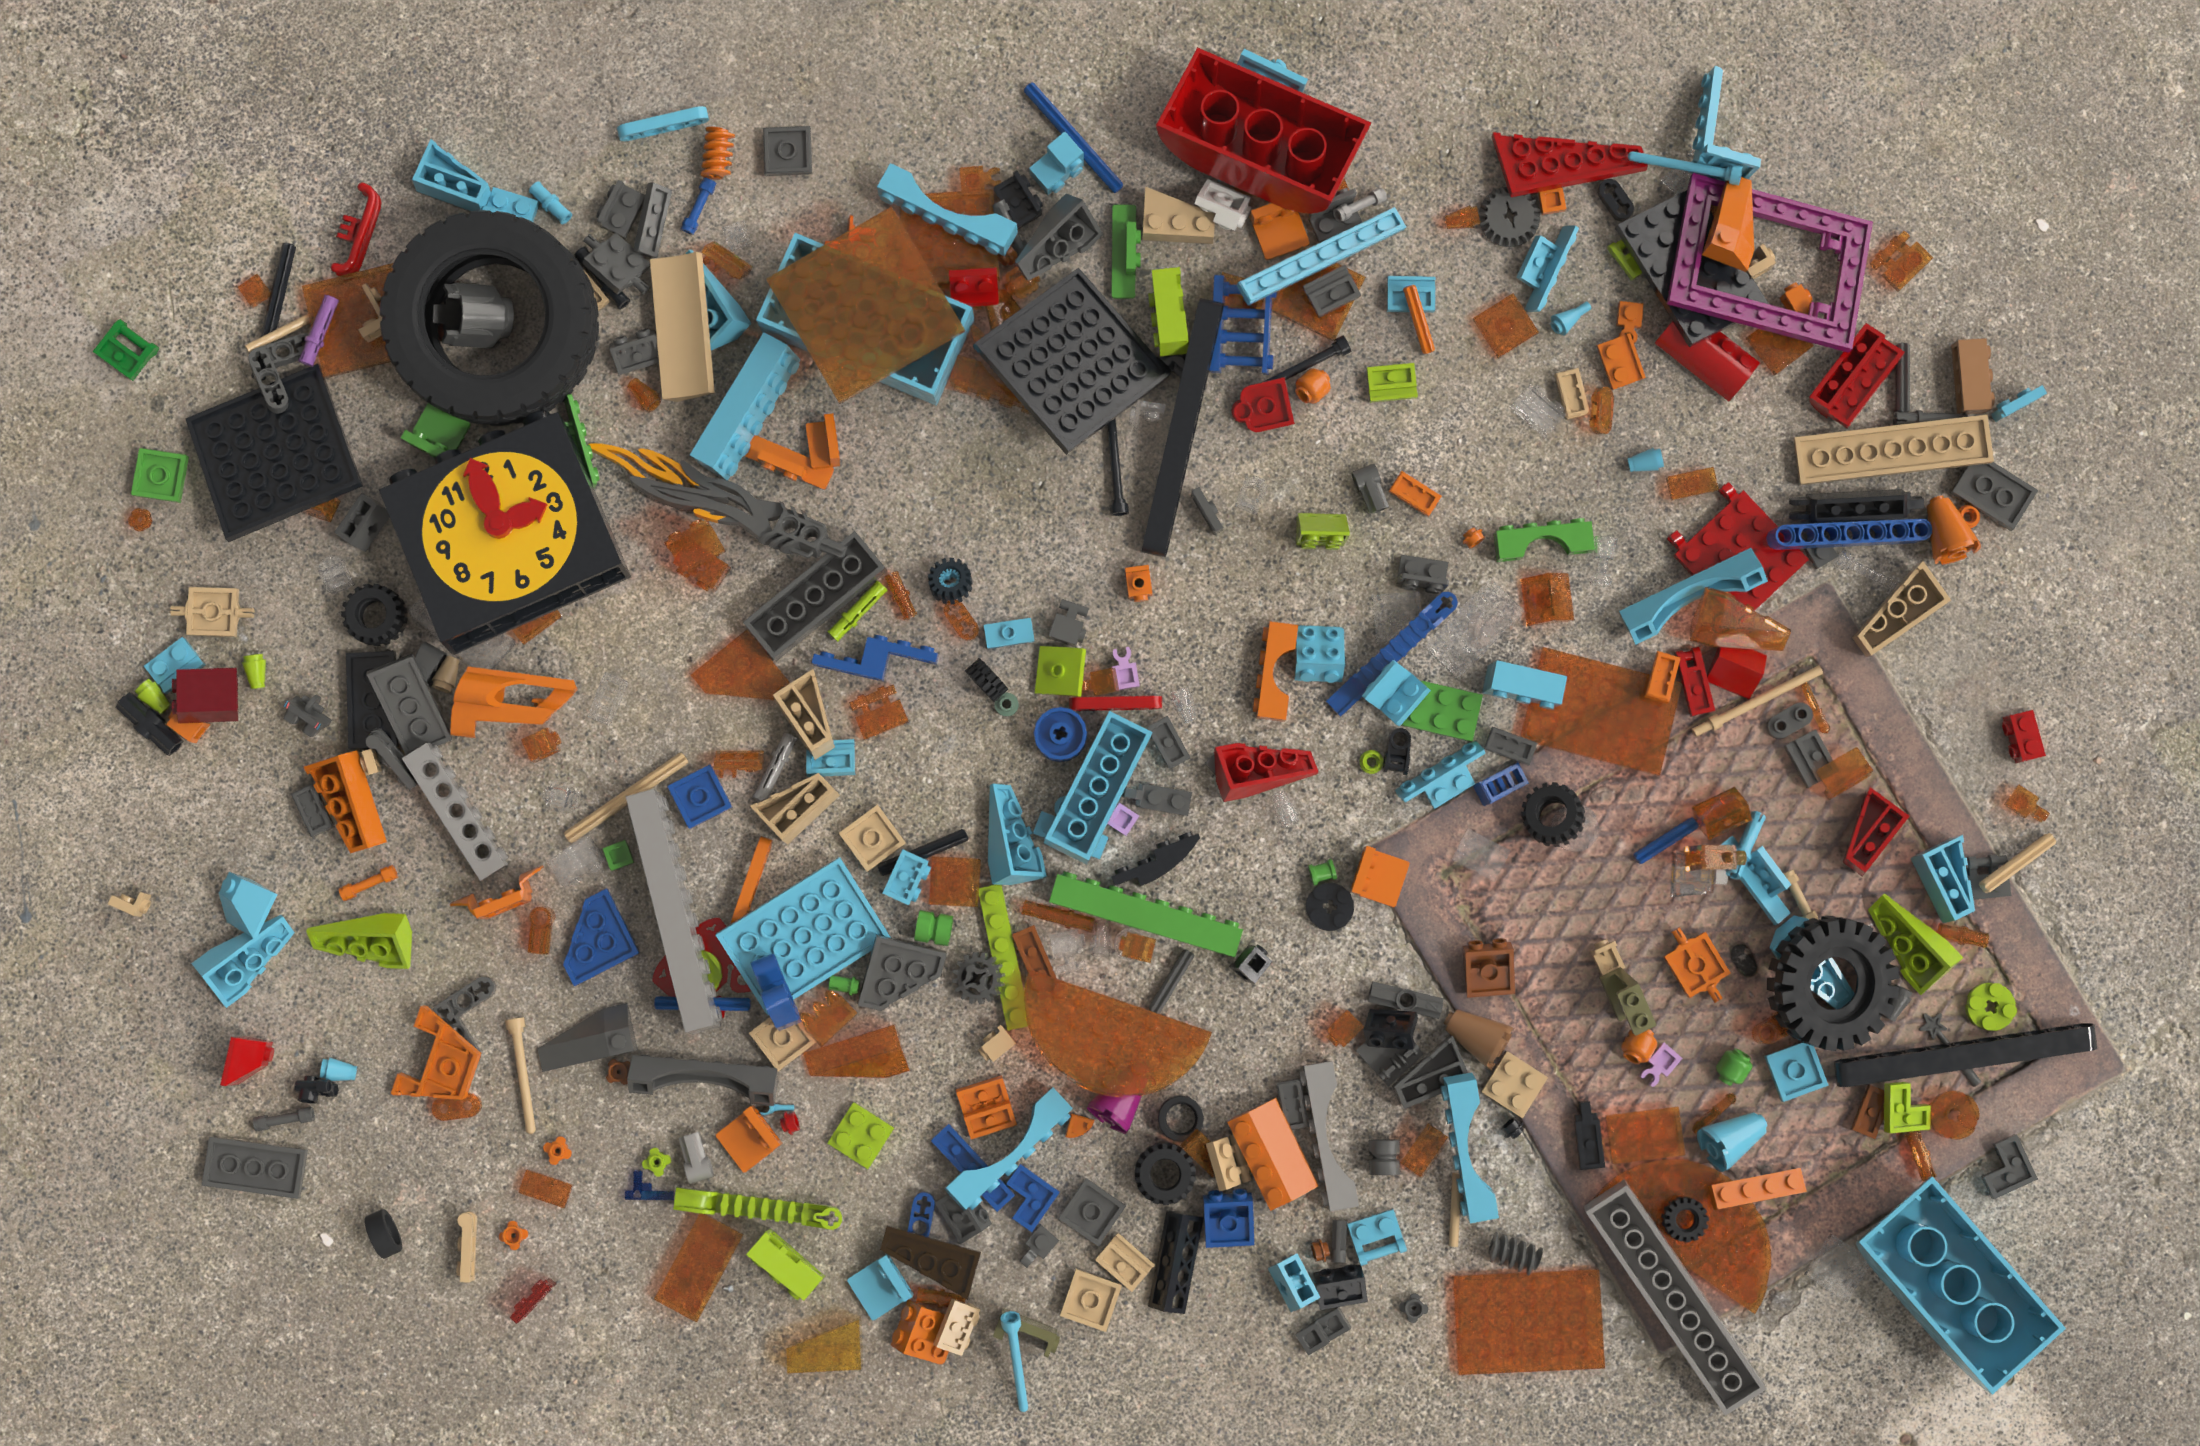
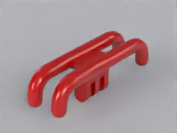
M363 182L357 185L358 190L362 192L363 196L368 197L362 218L358 219L343 215L342 220L349 222L350 226L340 224L339 229L346 231L347 235L339 232L336 235L338 239L353 243L347 261L342 264L332 263L330 266L331 270L339 277H352L361 269L381 210L382 202L379 194L372 186Z

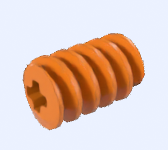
M706 127L705 129L708 133L704 138L707 142L703 146L706 152L702 155L706 161H703L701 164L704 170L700 174L708 179L720 180L724 176L731 175V171L726 170L725 167L732 166V162L726 160V157L733 156V153L727 151V148L734 147V144L728 142V139L735 138V134L720 127Z

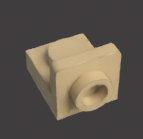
M1764 244L1758 246L1755 251L1758 258L1750 262L1747 271L1750 278L1756 279L1771 270L1776 263L1774 253L1770 248H1766Z
M375 749L359 753L360 762L366 776L382 771Z
M140 892L136 901L125 894H121L120 897L112 895L108 905L133 916L141 917L150 908L151 895Z

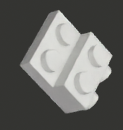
M1209 179L1203 185L1194 203L1203 211L1216 213L1213 222L1218 223L1221 228L1234 231L1237 227L1242 229L1252 208L1248 206L1251 197Z

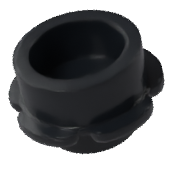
M1516 1117L1508 1120L1501 1128L1505 1133L1504 1137L1509 1138L1511 1136L1512 1139L1517 1138L1524 1131L1522 1128L1524 1122L1519 1121Z

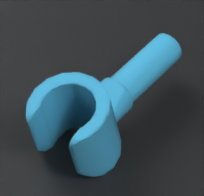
M774 1104V1106H769L768 1112H760V1114L770 1115L774 1111H794V1105Z

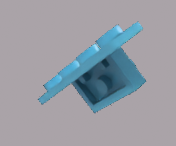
M1563 226L1555 244L1541 235L1535 236L1516 277L1533 288V292L1525 307L1527 312H1540L1545 307L1548 294L1556 284L1557 275L1566 262V256L1570 247L1576 240V234L1579 230L1577 226Z
M1476 741L1468 743L1456 753L1444 757L1435 766L1423 770L1417 777L1402 783L1395 792L1404 803L1425 792L1431 806L1435 809L1475 785L1466 765L1486 752Z
M1733 836L1717 847L1729 865L1733 858L1732 851L1739 844ZM1761 846L1750 853L1752 855L1751 860L1746 863L1740 880L1771 922L1777 925L1790 914V911L1777 894L1790 887L1791 883L1764 847Z

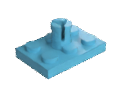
M1246 49L1242 51L1237 65L1302 93L1308 81L1307 78L1288 70L1282 60L1277 59L1275 63V59L1269 61Z

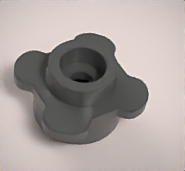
M1416 1293L1411 1294L1406 1302H1401L1399 1305L1400 1311L1408 1316V1321L1411 1323H1416L1418 1318L1428 1313V1306L1420 1301V1296ZM1412 1306H1416V1310L1413 1311L1411 1309Z

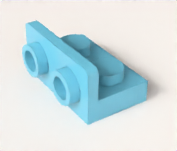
M493 187L488 204L483 206L482 210L506 212L534 222L540 203L538 200Z
M902 849L882 894L907 905L911 901L916 902L921 892L918 884L921 879H927L932 868L928 866L929 860Z

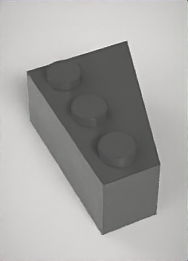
M1449 1035L1392 1085L1402 1109L1440 1095L1441 1086H1444V1077L1468 1073L1453 1036Z

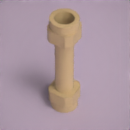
M1794 870L1783 873L1791 883L1789 889L1802 913L1800 917L1818 919V915L1815 910L1811 911L1797 883L1799 878Z

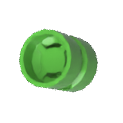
M920 910L914 941L928 943L931 939L934 944L948 946L953 916L939 914L935 917L933 912Z

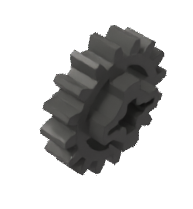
M973 952L972 957L969 954L964 955L965 962H957L960 969L953 970L957 978L953 979L952 983H958L959 986L955 991L963 992L962 1000L970 997V1004H974L978 1000L980 1005L985 1004V998L988 1002L994 1000L993 995L1001 994L997 988L1005 986V983L1000 981V978L1004 977L1005 973H999V969L1003 965H995L997 959L995 956L988 959L987 952H983L981 957L979 952ZM977 962H982L986 964L988 967L982 968L980 964H977ZM986 973L980 978V982H973L978 977V974ZM975 988L977 989L978 993L980 992L981 994L973 993L969 989Z

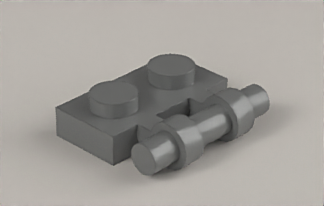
M1989 854L1984 858L1966 857L1968 863L1966 865L1968 881L1970 880L1973 900L2012 896L2010 879L1989 893H1984L1979 886L1983 879L1996 871L2000 865L2008 862L2006 855L1997 856V854ZM1988 867L1989 874L1977 875V868Z

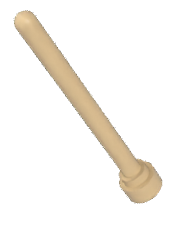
M524 1017L505 1020L506 1030H509V1034H512L526 1132L533 1134L536 1128L521 1033L524 1032L523 1027L526 1026Z

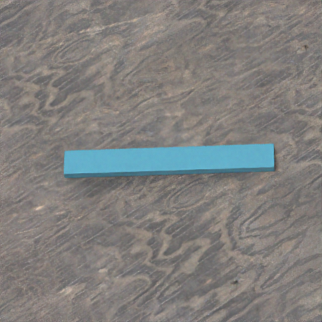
M1391 208L1238 282L1236 286L1247 305H1250L1403 231L1406 225L1396 208Z

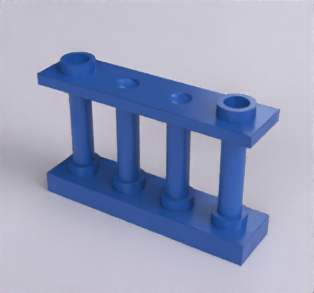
M1214 275L1213 301L1224 303L1210 372L1221 374V369L1225 368L1226 365L1262 367L1263 375H1269V369H1273L1274 356L1270 355L1272 298L1277 297V292L1266 297L1265 309L1228 308V306H1225V296L1241 293L1236 285L1226 282L1224 275ZM1228 318L1264 319V333L1227 332L1226 329H1223L1224 320H1228ZM1227 342L1263 343V357L1226 356V353H1222L1223 344H1227Z

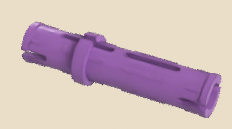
M324 295L309 335L305 337L304 341L306 343L298 360L299 362L313 367L320 348H323V339L339 302L338 299Z

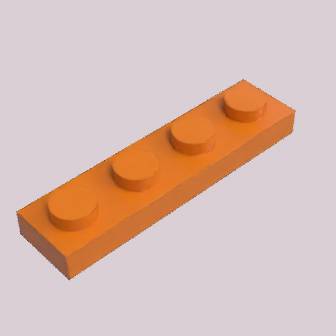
M1801 1168L1708 1186L1714 1210L1807 1192Z

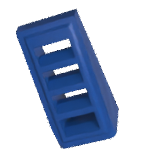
M1517 762L1476 783L1473 787L1482 805L1486 806L1529 784L1520 764ZM1511 771L1513 772V774H1514V776H1515V778H1516V780H1517V782H1518V784H1516V785H1515V783H1514V781H1513V779H1512V777H1511V775H1510V773H1509V772H1511ZM1501 776H1504V778H1505V780H1506V782H1507V784H1508V786H1509L1508 789H1507L1506 785L1504 784V782H1503ZM1493 780H1495V782H1496V784H1497V786H1498V788H1499V790H1500V793L1497 792V790H1496V788H1495V786H1494V784H1493V782H1492Z

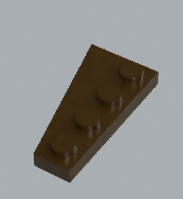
M887 1225L880 1248L881 1251L968 1300L981 1255L980 1251Z

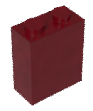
M237 668L176 669V679H172V693H176V700H172V714L177 715L178 723L239 721Z

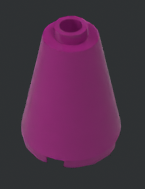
M1137 1064L1134 1066L1128 1065L1089 1102L1087 1110L1100 1122L1104 1123L1105 1121L1110 1124L1111 1129L1126 1134L1130 1130L1147 1084L1148 1077L1145 1075L1147 1071Z

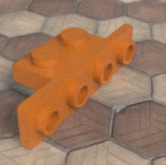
M754 435L750 441V449L744 457L761 463V467L768 471L774 472L778 470L783 473L784 477L792 481L799 479L826 490L834 472L833 467L812 469L809 457Z

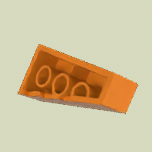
M358 750L304 766L306 773L311 774L315 781L313 785L315 790L323 795L327 803L325 808L328 814L333 815L336 819V828L350 854L387 842L365 772L360 762Z

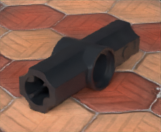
M129 692L117 702L115 708L134 724V729L147 740H151L167 756H171L182 746L184 741L165 724L164 718L153 709L144 705L133 693Z

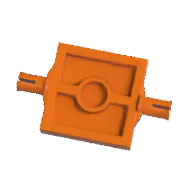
M1680 927L1673 930L1671 933L1677 940L1678 945L1673 951L1664 955L1663 958L1686 996L1691 998L1699 992L1708 991L1714 1003L1723 999L1716 985L1721 979L1731 974L1707 933L1703 932L1694 938L1687 939Z

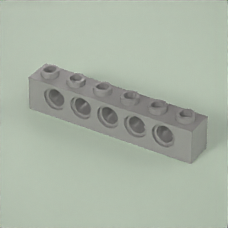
M425 743L403 757L402 760L479 880H485L509 865L506 861L508 855L501 846L497 847L494 843L495 835L489 826L484 827L480 821L482 815L475 805L471 807L469 804L467 791L462 785L458 786L454 780L456 777L455 772L450 765L445 766L441 760L443 757L441 750L436 744L432 746L431 743ZM429 763H434L437 767V772L432 777L426 773V766ZM443 783L450 787V793L446 797L441 796L439 793V787ZM457 803L463 807V814L460 817H455L452 814V807ZM468 824H472L476 828V834L472 838L465 834V827ZM482 844L489 848V855L486 858H482L478 854V848Z

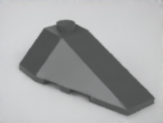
M1065 194L1048 211L1015 263L1024 278L1029 281L1050 270L1053 265L1061 261H1068L1070 256L1078 252L1083 253L1087 251L1103 235V232L1085 202L1080 198Z
M628 1003L603 1008L539 1047L538 1053L542 1072L637 1051L638 1048Z

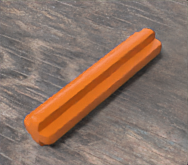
M1415 285L1406 286L1403 291L1423 354L1435 351V347Z

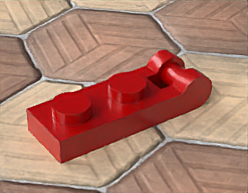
M1697 646L1686 652H1683V650L1675 651L1674 656L1680 657L1678 669L1690 717L1714 712L1715 707L1700 648ZM1693 660L1695 666L1688 668L1686 661Z

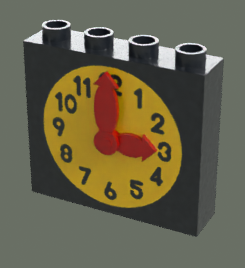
M548 411L532 413L523 420V427L507 434L504 430L488 432L479 438V446L464 453H461L458 449L442 452L434 458V466L418 473L415 469L401 470L389 478L390 485L379 489L440 643L452 655L631 578L569 428L558 412L551 415Z

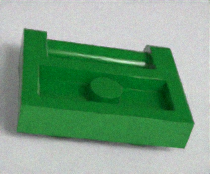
M119 319L113 324L93 352L134 381L148 361L157 354L159 347L154 343L147 342L128 328L126 322ZM122 334L141 348L143 352L140 356L116 339L118 335Z

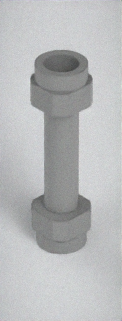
M1376 188L1367 197L1349 205L1344 203L1335 208L1333 215L1338 222L1345 221L1353 213L1370 205L1377 206L1386 201V192L1383 188Z

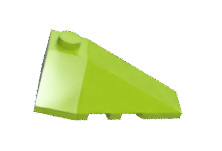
M1883 894L1868 909L1882 936L1886 937L1902 967L1900 971L1903 977L1920 995L1925 993L1963 959L1959 952L1945 938L1886 894Z
M381 913L309 927L306 930L313 949L339 956L346 953L357 956V961L365 962L366 959L379 962L380 967L409 969L411 966L412 929L406 914Z

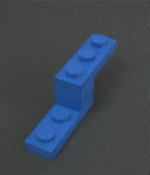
M874 634L873 638L867 637L861 665L857 664L858 660L844 657L843 660L834 659V654L822 651L820 655H813L812 664L817 667L884 682L890 654L937 665L939 655L934 652L932 647L921 645L920 649L913 648L910 642L897 640V643L887 641V637Z

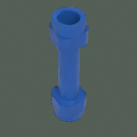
M704 177L698 187L700 193L689 217H685L682 222V231L694 235L699 226L697 220L709 195L714 193L717 183Z

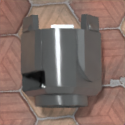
M466 283L444 284L443 289L446 293L444 304H432V323L443 324L444 336L441 339L442 344L458 347L493 348L500 338H508L512 332L514 322L512 301L509 297H501L495 286Z

